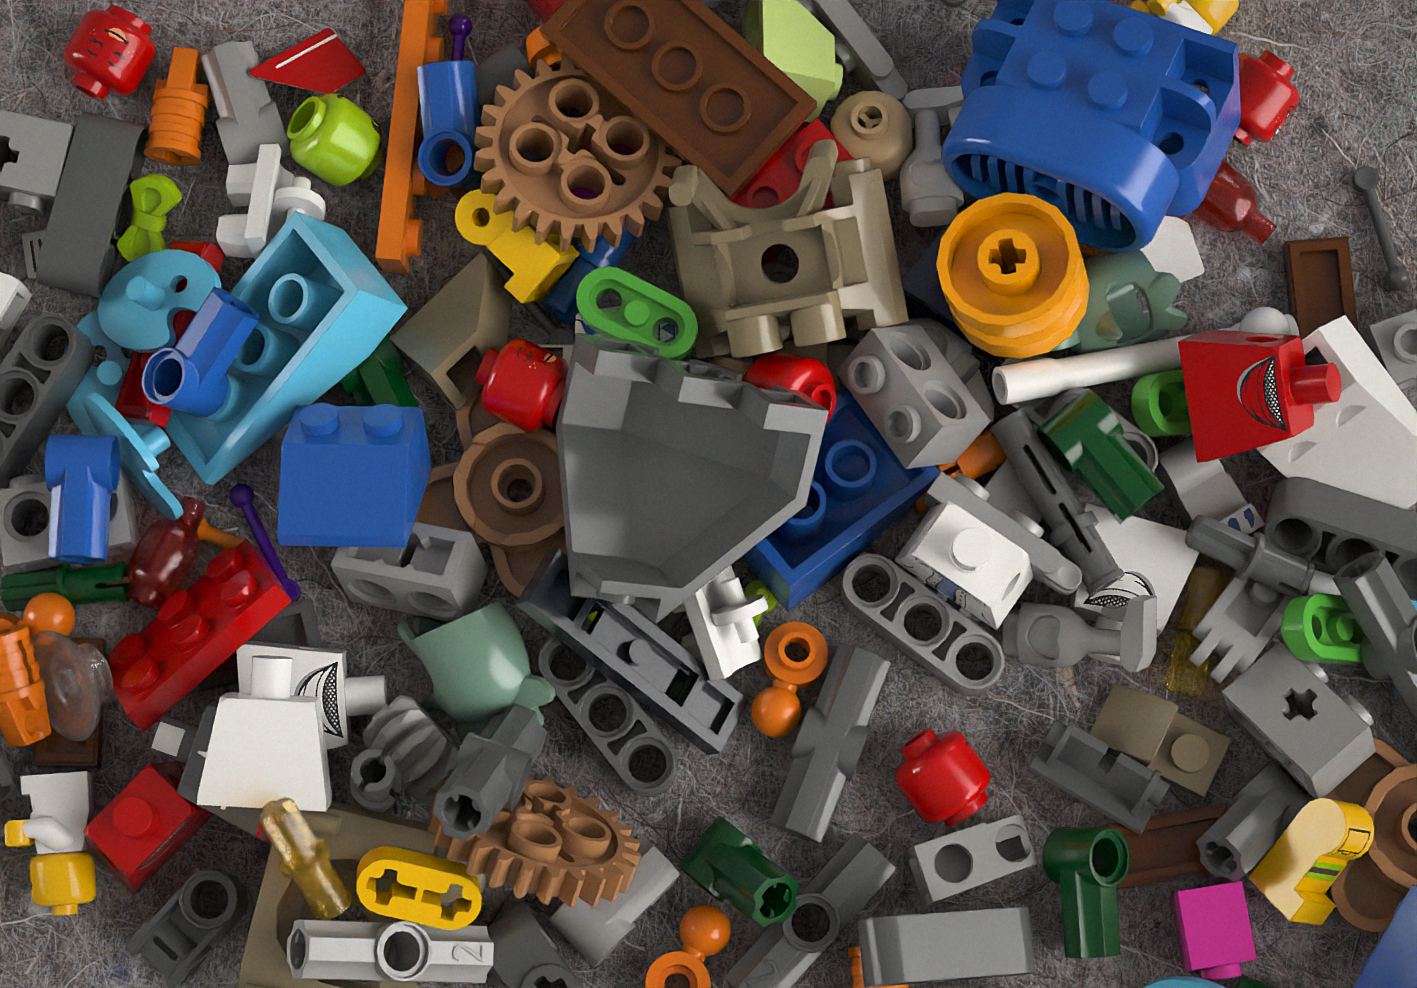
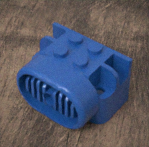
M997 0V6L991 18L983 19L977 23L972 34L974 52L961 79L964 104L941 150V160L946 173L965 194L975 201L1005 192L1035 195L1061 211L1073 226L1079 244L1103 251L1122 253L1137 251L1150 244L1164 216L1177 217L1187 215L1198 208L1204 200L1240 124L1241 103L1237 43L1108 0ZM1192 85L1206 87L1209 91L1208 95Z

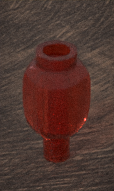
M1222 160L1204 200L1197 209L1191 212L1201 221L1218 231L1232 233L1242 230L1260 245L1268 239L1277 227V225L1257 211L1259 207L1258 196L1254 187L1240 172L1224 160Z
M184 496L180 503L184 511L183 515L174 521L170 518H165L152 524L137 544L128 562L126 571L131 586L126 595L148 609L159 611L163 603L170 596L184 590L198 561L201 540L196 528L207 507L202 502L189 496Z

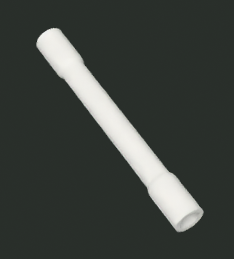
M1284 314L1290 325V335L1299 337V329L1294 317L1290 314ZM1241 322L1236 323L1232 327L1218 330L1239 331ZM1191 335L1060 359L1042 358L998 366L994 368L992 373L993 390L998 402L1001 405L1054 396L1064 390L1182 369L1178 341Z

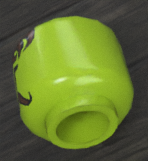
M328 93L321 97L312 96L306 99L297 108L289 121L287 136L290 139L291 156L299 165L328 185L341 187L353 182L357 178L360 180L366 179L375 171L380 163L382 149L379 148L381 141V127L372 115L339 93Z

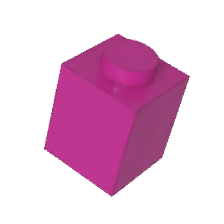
M1242 881L1178 891L1170 895L1184 973L1201 970L1202 979L1209 981L1242 976L1240 963L1257 960Z

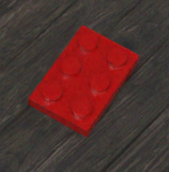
M247 538L236 548H228L220 552L210 562L206 574L187 591L182 590L170 596L159 609L158 617L139 634L133 633L123 638L111 651L109 660L103 664V668L126 715L143 732L292 602L264 556Z

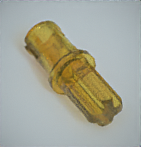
M1193 567L1189 574L1190 577L1179 622L1174 621L1171 627L1177 633L1165 681L1166 690L1184 697H1199L1202 694L1211 657L1210 653L1200 667L1189 660V657L1201 643L1191 633L1225 589L1231 577L1216 570Z
M285 796L277 801L271 800L263 806L259 822L281 857L279 869L284 877L294 879L311 907L310 911L318 920H329L343 913L352 902V895L345 888L328 859L330 848L326 841L315 837L293 799Z

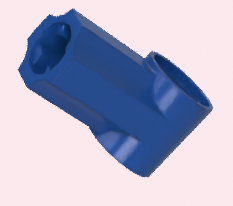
M470 60L427 63L417 67L424 140L418 154L421 172L429 181L436 185L462 189L478 186L481 183L482 175L486 172L474 170L475 153L481 150L474 146L476 128L481 127L475 62ZM459 143L465 153V163L457 174L451 175L445 163L446 154L454 144Z
M213 287L175 348H162L148 359L142 375L143 392L148 400L196 417H208L216 413L223 405L227 396L228 379L226 371L258 323L260 315L249 304L236 298L228 291Z
M49 435L45 451V480L48 491L52 492L48 558L52 561L73 564L107 562L111 493H116L120 479L121 458L117 435Z

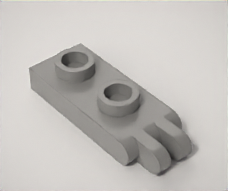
M797 0L834 35L835 63L842 65L844 75L851 72L865 91L877 90L892 95L902 103L907 93L905 80L893 66V60L847 0Z
M941 471L927 491L923 504L929 508L947 501L957 504L1022 548L1029 556L1035 580L1044 582L1063 595H1069L1076 591L1082 581L1080 568L1063 557L1056 548L1040 538L1044 530L1036 522L1016 510H1011L1008 516L986 502L990 494L980 484L963 474L958 473L952 479Z
M1234 575L1191 634L1199 639L1201 643L1189 657V660L1200 667L1212 651L1221 656V660L1209 675L1219 684L1233 667L1244 674L1281 625L1285 608L1292 599L1261 582L1250 578L1241 581Z

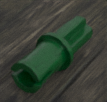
M126 561L74 568L68 562H60L58 568L53 570L6 574L1 578L0 597L5 610L10 612L24 611L32 598L46 592L64 596L72 604L74 610L77 605L117 601L124 603L130 601L132 592L131 582L105 584V582L122 581V577H129L131 575Z

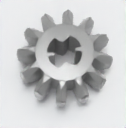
M400 695L389 705L385 704L372 716V721L363 729V742L368 749L382 750L381 754L384 759L388 754L392 758L394 765L399 769L403 780V788L420 804L432 806L437 788L440 789L443 779H448L451 775L460 746L433 716L412 697Z

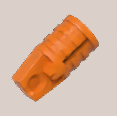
M174 47L167 80L156 79L152 99L154 107L151 110L150 116L152 120L147 134L149 138L144 146V155L156 162L173 166H195L200 163L201 151L199 148L202 146V131L206 121L204 117L209 109L211 88L210 85L201 84L203 63L200 52L197 49Z
M27 624L0 628V729L8 747L27 746L51 734L44 691L45 684L43 677L39 673L40 667L38 660L34 656L35 650L33 643L29 639L30 632Z

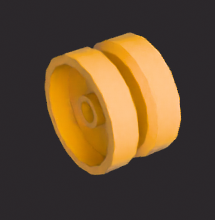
M1008 192L979 199L956 215L942 236L936 266L942 291L950 306L954 321L971 344L991 355L1023 359L1047 353L1069 338L1086 314L1090 285L1075 230L1061 211L1054 205L1035 195Z

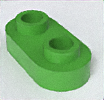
M606 266L597 268L588 273L580 282L576 294L577 308L582 321L591 330L605 337L633 340L659 348V356L675 361H681L687 357L695 347L698 338L697 319L691 307L683 300L617 267ZM606 294H614L620 298L622 303L617 311L604 313L597 307L599 299ZM662 323L673 324L678 330V335L671 342H661L654 336L656 327Z
M1182 369L1151 373L1141 377L1135 384L1131 397L1132 413L1138 427L1151 437L1192 433Z
M1319 593L1296 597L1288 603L1281 622V633L1285 644L1294 656L1306 662L1339 665L1363 663L1360 650L1363 631L1342 596Z

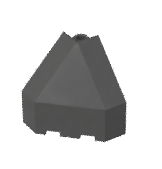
M576 333L556 422L571 596L604 599L618 604H634L646 617L656 624L806 506L829 411L800 391L780 385L773 386L772 390L757 388L750 383L741 381V373L696 359L689 360V362L670 360L669 358L659 356V348L633 340Z

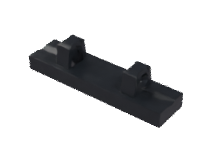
M560 549L546 552L536 568L532 579L515 605L542 625L552 636L561 643H565L639 701L653 715L666 722L706 755L721 753L750 700L724 679L710 681L704 663L631 605L613 603L604 599L571 596L567 555ZM597 611L598 613L587 632L584 631L581 626L586 617Z

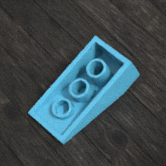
M295 210L230 292L236 298L249 304L260 317L258 323L226 371L228 391L224 403L216 413L208 417H196L172 409L167 426L164 428L204 483L209 485L217 483L291 421L297 405L310 406L368 358L408 309L344 229Z

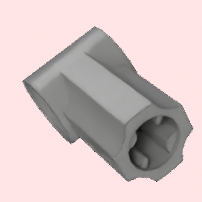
M233 40L213 47L210 52L201 56L220 119L216 120V124L229 164L241 165L257 162L261 144H279L282 150L281 158L291 156L287 130L277 102L271 101L266 80L252 77L249 74L251 69L261 64L252 41L237 42Z
M643 835L637 839L640 841L637 852L641 853V857L633 880L630 882L625 894L618 892L613 902L600 897L598 905L594 907L578 897L575 907H569L564 903L549 919V922L594 968L622 943L635 929L636 926L633 923L650 906L654 905L681 876V873Z

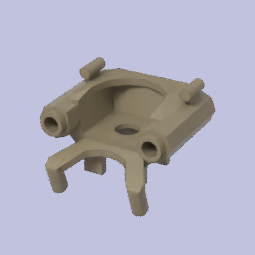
M826 139L814 142L808 155L799 189L786 201L769 208H750L731 202L701 169H697V166L685 165L675 169L668 189L672 206L664 208L681 297L695 313L698 324V338L692 350L693 358H706L731 353L732 357L757 355L783 348L782 342L786 338L793 337L797 347L845 338V328L854 327V330L861 331L909 321L881 168L872 169L870 157L836 162L839 152L834 140ZM830 185L834 207L823 209ZM775 244H784L791 247L799 259V269L796 276L785 283L770 280L762 269L761 261L764 252Z
M331 801V805L326 812L284 809L279 828L272 842L241 960L240 976L236 988H422L417 982L375 983L352 980L293 979L290 965L286 962L287 938L292 932L295 920H332L334 914L340 908L349 905L360 907L366 913L369 922L406 921L377 914L368 910L360 902L356 892L357 866L361 858L372 849L381 846H391L447 859L449 848L435 846L436 834L428 831L429 824L376 811L371 812L363 808ZM385 869L381 878H375L376 889L383 892H388L392 883H399L397 882V871L393 869ZM485 874L477 875L481 884V892L486 884ZM450 884L446 893H439L441 894V905L452 903L456 898H463L462 888L457 884ZM389 936L385 942L383 952L387 964L392 968L397 961L398 949L394 939Z

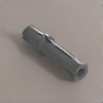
M1025 409L1015 411L994 424L989 429L993 437L995 436L1019 476L1021 483L1050 527L1052 533L1048 538L1053 547L1056 549L1062 547L1068 559L1080 568L1082 581L1087 588V593L1089 596L1094 595L1120 580L1125 573L1118 567L1097 532L1095 526L1099 521L1092 510L1085 512L1061 473L1058 464L1052 458L1028 419ZM1026 452H1028V454L1030 455L1031 459L1033 460L1037 469L1041 473L1042 477L1044 478L1053 495L1050 494L1049 490L1047 489L1040 475L1036 471ZM1060 509H1062V510L1064 511V513H1065V515L1067 516V518L1069 519L1070 523L1067 522L1066 518L1064 517V515H1063V513L1061 512ZM1077 536L1081 539L1082 543L1084 544V546L1086 547V549H1087V551H1088L1089 553H1087V552L1084 550V548H1083V546L1081 545L1080 541L1078 540Z
M367 749L355 757L351 766L350 792L354 801L360 808L371 812L376 811L402 818L403 807L400 802V795L403 791V780L399 769L394 765L392 758L388 754L385 759L382 758V750Z

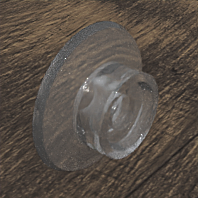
M48 630L38 632L31 642L35 650V659L39 663V673L43 677L45 684L44 691L50 725L69 740L77 742L86 740L98 725L101 705L108 703L113 695V678L109 665L102 653L89 643L76 645L62 633Z

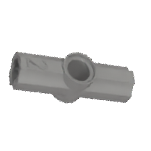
M300 919L294 921L292 932L287 938L286 962L290 965L293 979L352 980L375 983L435 982L481 984L486 983L489 969L493 966L494 942L488 935L487 926L468 925L457 930H448L409 921L363 922ZM389 936L394 939L398 949L397 961L392 968L387 964L383 952L385 942Z

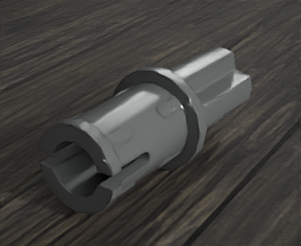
M1197 515L1187 530L1185 544L1189 548L1234 568L1235 577L1241 581L1250 578L1276 589V591L1289 596L1291 599L1301 597V594L1306 592L1311 583L1315 564L1275 547V545L1267 542L1266 536L1259 531L1249 536L1209 516Z

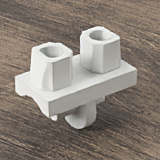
M261 144L257 162L229 165L226 178L227 195L233 207L249 206L248 214H232L219 217L216 238L226 257H254L256 260L295 210L321 221L324 219L325 201L320 195L310 190L311 181L309 179L294 177L291 172L282 167L280 164L282 150L279 144Z
M731 565L672 611L674 613L687 612L693 632L683 637L681 646L705 664L710 681L725 679L732 675L735 670L763 657L757 641L759 635L752 617L768 609L766 598L763 594L745 597L738 577H735Z

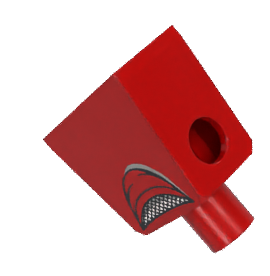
M1210 329L1202 330L1178 341L1197 463L1212 461L1292 438L1313 426L1314 413L1312 405L1335 403L1340 399L1341 378L1337 366L1334 363L1306 366L1303 343L1300 337L1296 335Z
M177 761L151 763L145 767L83 830L88 849L133 894L214 815L177 793V787H179L184 768Z

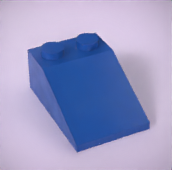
M847 388L836 397L835 410L825 426L806 506L741 557L788 612L838 575L924 495L941 472L935 465L905 469Z

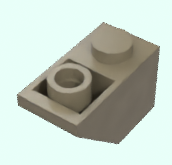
M481 252L389 339L416 375L457 410L483 387L475 382V376L486 353L491 348L501 351L508 340L513 295L504 288L506 285L505 281L490 260Z

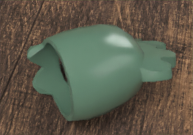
M1141 250L1124 253L1103 251L1084 259L1090 285L1086 314L1073 334L1051 351L1068 348L1071 352L1082 355L1152 342L1166 335L1169 331L1183 328L1187 323L1186 313L1170 306L1176 299L1181 287L1178 278L1172 273L1155 271ZM1133 286L1141 290L1144 295L1150 321H1148L1140 307Z
M500 601L445 625L440 624L433 618L419 615L414 619L412 628L408 623H401L397 627L401 640L422 661L433 681L434 693L420 701V704L428 709L442 710L449 718L457 722V734L461 745L469 732L480 735L495 713L511 710L515 704L536 711L537 719L540 725L543 726L544 717L539 711L538 706L546 705L553 701L555 688L544 677L531 675L529 657L522 636L513 617Z

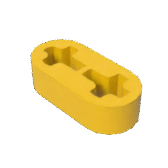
M381 846L365 854L357 866L356 892L359 900L368 910L380 915L440 929L457 930L468 926L476 919L481 910L482 902L481 884L478 876L468 875L466 873L468 866L460 862L449 861L448 859L398 847ZM385 869H393L397 871V882L399 883H392L388 892L377 890L375 878H381ZM450 884L461 886L463 898H456L452 907L441 905V894L439 893H446Z

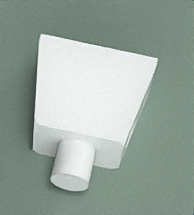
M270 655L252 656L251 692H226L220 697L198 790L197 805L325 812L331 805L332 791L320 697L291 695L293 658Z

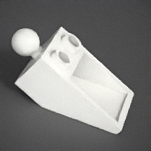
M1258 307L1251 310L1244 316L1239 326V331L1291 334L1287 318L1280 311L1271 307ZM1346 315L1319 327L1302 340L1306 366L1334 363L1337 366L1341 378L1340 399L1335 403L1312 405L1314 424L1311 428L1292 438L1258 447L1257 450L1287 478H1309L1407 510L1417 502V412Z

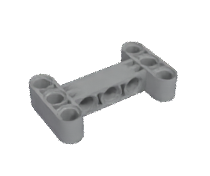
M1035 355L1023 359L1008 358L1002 366L1042 359V357ZM1083 387L1061 391L1054 396L1001 405L998 402L993 390V399L996 407L1005 417L1015 411L1025 409L1028 419L1037 432L1039 426L1086 389ZM1110 408L1121 423L1124 430L1122 435L1154 473L1158 464V452L1155 443L1147 434ZM1026 452L1027 456L1029 457L1036 471L1040 475L1050 494L1053 495L1044 478L1042 477L1041 473L1039 472L1033 460L1031 459L1030 455L1028 454V452ZM1007 458L984 488L990 494L986 502L1007 516L1011 510H1016L1040 525L1044 518ZM1056 461L1061 473L1070 486L1078 474L1076 472L1074 474L1069 473ZM865 554L856 557L848 564L843 574L841 597L844 606L852 615L953 691L963 696L976 697L985 694L996 684L1004 668L1002 648L991 635L969 620L972 613L919 577L913 578L891 560L879 554ZM865 572L877 573L886 581L888 593L879 601L866 602L854 593L852 587L854 579L859 574ZM917 610L927 611L937 619L939 634L931 640L918 641L906 632L904 627L905 617ZM966 649H977L983 652L991 664L990 674L980 680H970L964 677L957 669L956 656Z

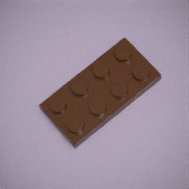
M566 0L539 29L541 36L688 165L697 166V169H701L731 202L817 108V101L700 0Z

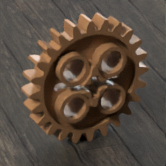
M562 56L560 70L553 72L543 59L537 60L534 79L520 69L514 71L513 90L502 85H498L495 88V105L484 104L481 116V123L484 126L476 128L474 146L481 150L475 153L474 170L486 172L482 175L480 191L482 194L498 193L493 207L495 215L503 214L510 210L515 211L512 231L516 233L524 229L528 224H532L536 227L535 244L537 245L542 244L549 234L552 233L558 235L561 252L568 250L572 238L575 237L581 238L587 253H593L597 236L603 235L613 248H617L621 240L622 227L634 236L639 237L643 232L644 217L654 221L660 219L663 209L661 200L671 201L668 189L674 171L682 165V160L675 157L677 154L581 70L575 69L573 63L565 56ZM567 107L576 108L582 111L585 116L569 118L559 110ZM624 144L631 147L636 153L620 155L609 146ZM537 151L547 159L541 162H530L524 159L520 153ZM614 183H623V185L617 186ZM579 187L587 188L598 197L590 200L580 199L574 196L570 190Z
M529 774L516 807L512 811L503 808L486 833L474 834L465 842L444 834L443 825L432 813L437 793L440 790L437 788L428 815L430 819L428 831L436 834L435 846L449 848L447 855L449 861L469 863L466 870L468 875L486 874L491 877L489 881L490 887L497 888L507 884L513 888V892L518 898H522L527 892L536 893L539 900L546 905L549 904L553 896L559 897L567 906L575 907L579 897L594 907L598 905L600 897L613 902L618 892L624 894L627 892L641 857V853L637 852L640 841L630 837L633 829L630 825L616 823L619 816L618 812L598 809L600 803L598 798L582 799L576 796L578 788L575 786L562 789L555 785L552 777L547 776L543 781L533 780ZM447 778L443 779L440 789L447 781Z

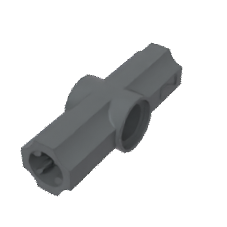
M1381 551L1362 554L1353 562L1342 566L1332 579L1363 631L1360 650L1366 670L1379 681H1392L1417 725V611L1390 563L1382 555Z
M839 644L816 705H810L790 755V759L794 761L772 810L773 815L769 822L770 825L798 838L821 844L845 780L851 781L871 729L867 727V724L889 673L887 672L891 662L857 646Z
M515 704L511 710L495 713L480 735L473 732L467 734L455 759L450 777L437 793L432 811L443 825L444 834L466 842L474 834L486 833L503 808L512 811L516 807L526 785L531 766L541 753L548 732L540 725L536 711Z
M854 832L796 896L797 907L785 922L772 923L723 978L733 988H792L821 954L832 945L838 935L892 877L897 869L868 841ZM802 907H817L827 916L829 929L826 936L821 940L806 942L798 938L793 932L791 925L792 917Z

